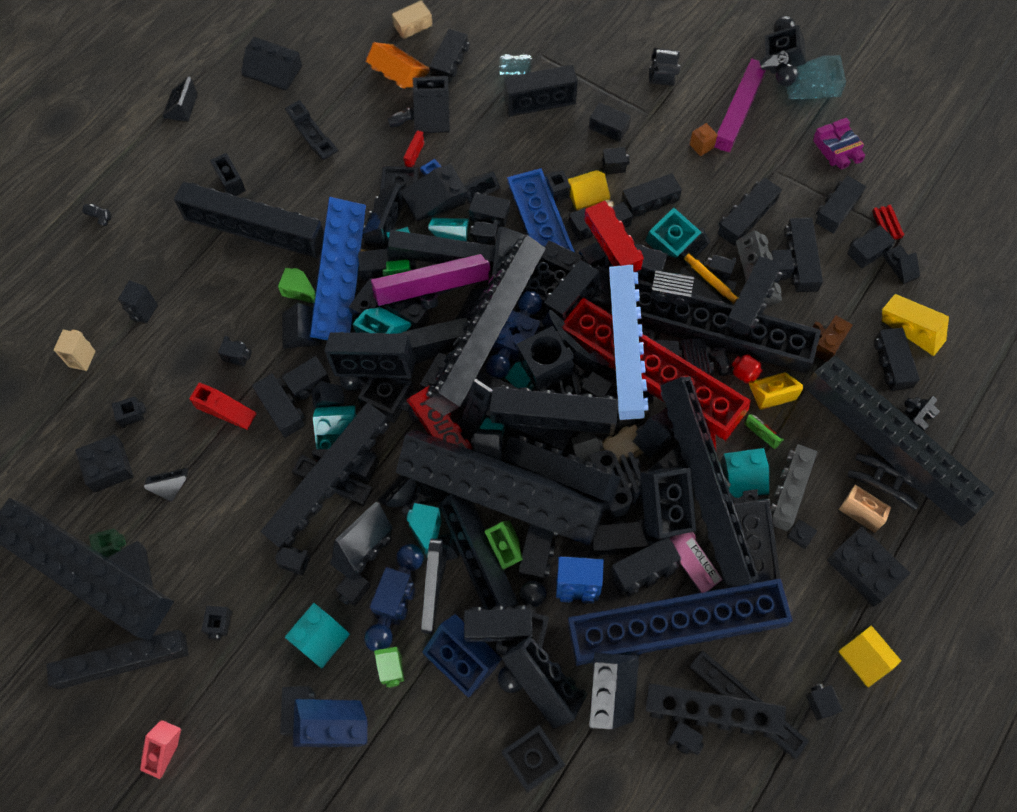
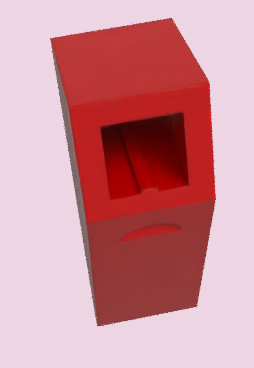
M200 382L189 398L196 409L248 430L257 414L217 389Z

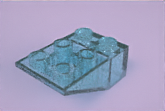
M821 56L798 66L799 76L797 81L793 85L787 86L789 99L841 97L846 85L841 56Z

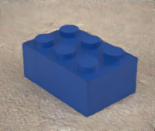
M559 557L556 598L562 602L581 600L585 604H593L594 601H598L603 582V560Z

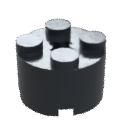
M654 48L650 60L652 65L649 66L650 83L674 86L675 75H679L680 65L677 64L680 57L679 50Z

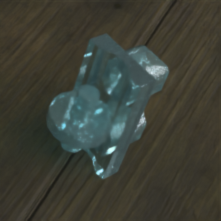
M504 54L500 56V74L517 75L531 72V56L527 54H521L520 56Z

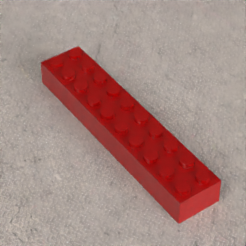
M583 298L565 319L562 329L589 354L595 350L609 363L608 367L616 371L613 317L608 312ZM642 334V337H639V343L643 342L644 355H640V361H645V373H641L642 379H646L647 392L664 402L661 397L660 385L680 377L691 376L709 431L726 441L749 411L750 400Z

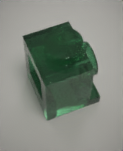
M114 528L89 535L91 548L105 557L122 550V546L126 544L123 534H120Z

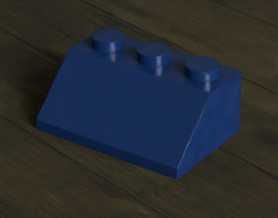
M456 614L441 623L422 651L468 698L492 674L502 660L484 641L466 642L464 622Z
M294 700L293 747H360L367 744V718L361 700Z

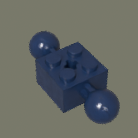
M527 291L519 297L518 308L520 312L511 311L491 348L492 351L498 354L492 355L486 362L485 368L488 375L497 379L505 378L511 369L508 359L511 358L520 362L517 343L539 333L540 322L530 318V316L537 314L542 308V299L536 292Z
M406 544L398 550L396 557L397 563L400 566L398 571L388 567L385 568L370 606L372 613L379 620L377 624L367 629L364 636L366 646L373 652L390 647L393 638L392 632L389 629L391 623L399 625L400 621H404L407 616V603L409 600L412 601L416 591L410 574L411 571L417 570L424 560L423 552L417 545Z

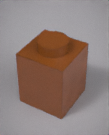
M705 123L692 131L689 145L702 156L715 147L718 134Z

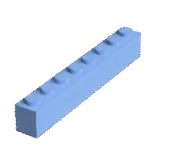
M633 265L609 267L620 420L645 418L644 411L648 410V399L643 398V392H647L646 379H642L641 373H645V361H640V355H644L643 342L639 343V337H642V324L638 325L637 319H641L640 307H636V302L640 301L639 289L635 290V284H638V272L633 271Z

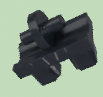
M931 396L929 399H921L919 397L915 399L907 398L904 402L907 408L905 410V413L908 414L907 418L925 431L929 424L923 417L926 416L928 419H933L940 412L934 405L937 399L934 396Z

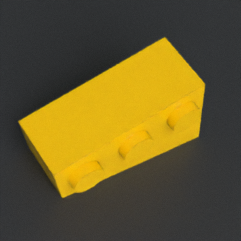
M894 294L882 309V322L893 329L903 328L907 339L931 355L935 356L946 342L949 316L897 294Z

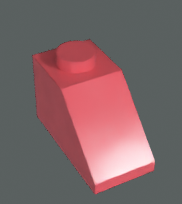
M161 720L146 735L140 767L141 771L158 779L163 776L178 746L181 728Z

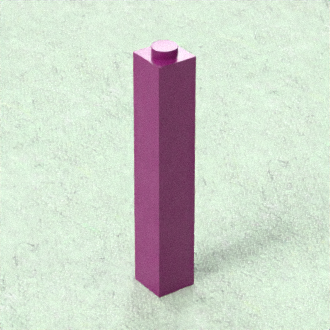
M751 58L720 126L715 143V148L730 153L763 80L766 70L762 71L758 60Z
M482 254L372 279L373 296L378 306L488 280L490 264L488 260L484 259Z

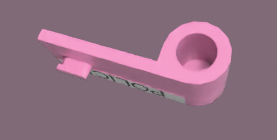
M693 532L671 536L670 540L682 558L680 564L700 593L707 592L723 580L695 541L696 536Z

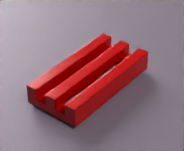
M416 131L404 156L405 167L414 166L425 144V141H423L424 134L421 131Z
M881 206L880 209L877 207L873 208L872 213L877 225H881L886 231L887 227L894 240L903 238V230L892 206ZM881 213H882L883 218H884V220H885V224H884V222H883V220H882V217H881V215H880Z

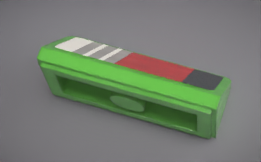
M750 414L744 423L745 426L773 449H776L784 441L779 434L754 414Z

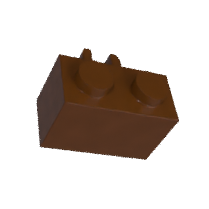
M835 315L827 329H824L821 323L815 322L812 327L821 330L815 356L824 362H828L833 358L853 324Z

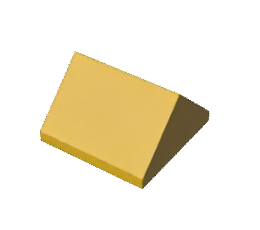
M596 170L567 179L571 186L570 198L576 211L603 201H610L605 173Z
M786 372L749 383L759 410L797 400L803 389V385Z
M872 626L868 627L838 651L867 687L892 671L901 662L899 657Z

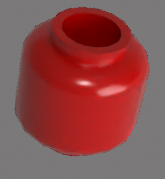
M745 354L742 358L738 356L732 364L734 367L733 375L744 383H750L751 381L754 383L763 371L761 363L748 354Z

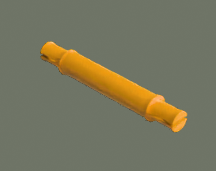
M690 253L685 256L684 260L691 265V268L701 275L723 297H726L732 304L736 303L738 297L731 292V289L723 284L699 260L693 258Z

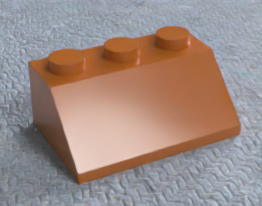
M373 42L366 60L372 69L383 72L384 77L395 80L396 84L402 88L413 87V78L425 77L430 72V68L392 44Z

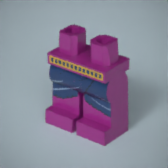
M847 117L817 128L813 138L814 143L823 155L830 160V165H837L841 170L850 165V159H853L858 164L863 162L865 154L862 151L864 143L862 140L860 141L859 137L849 127L850 121Z

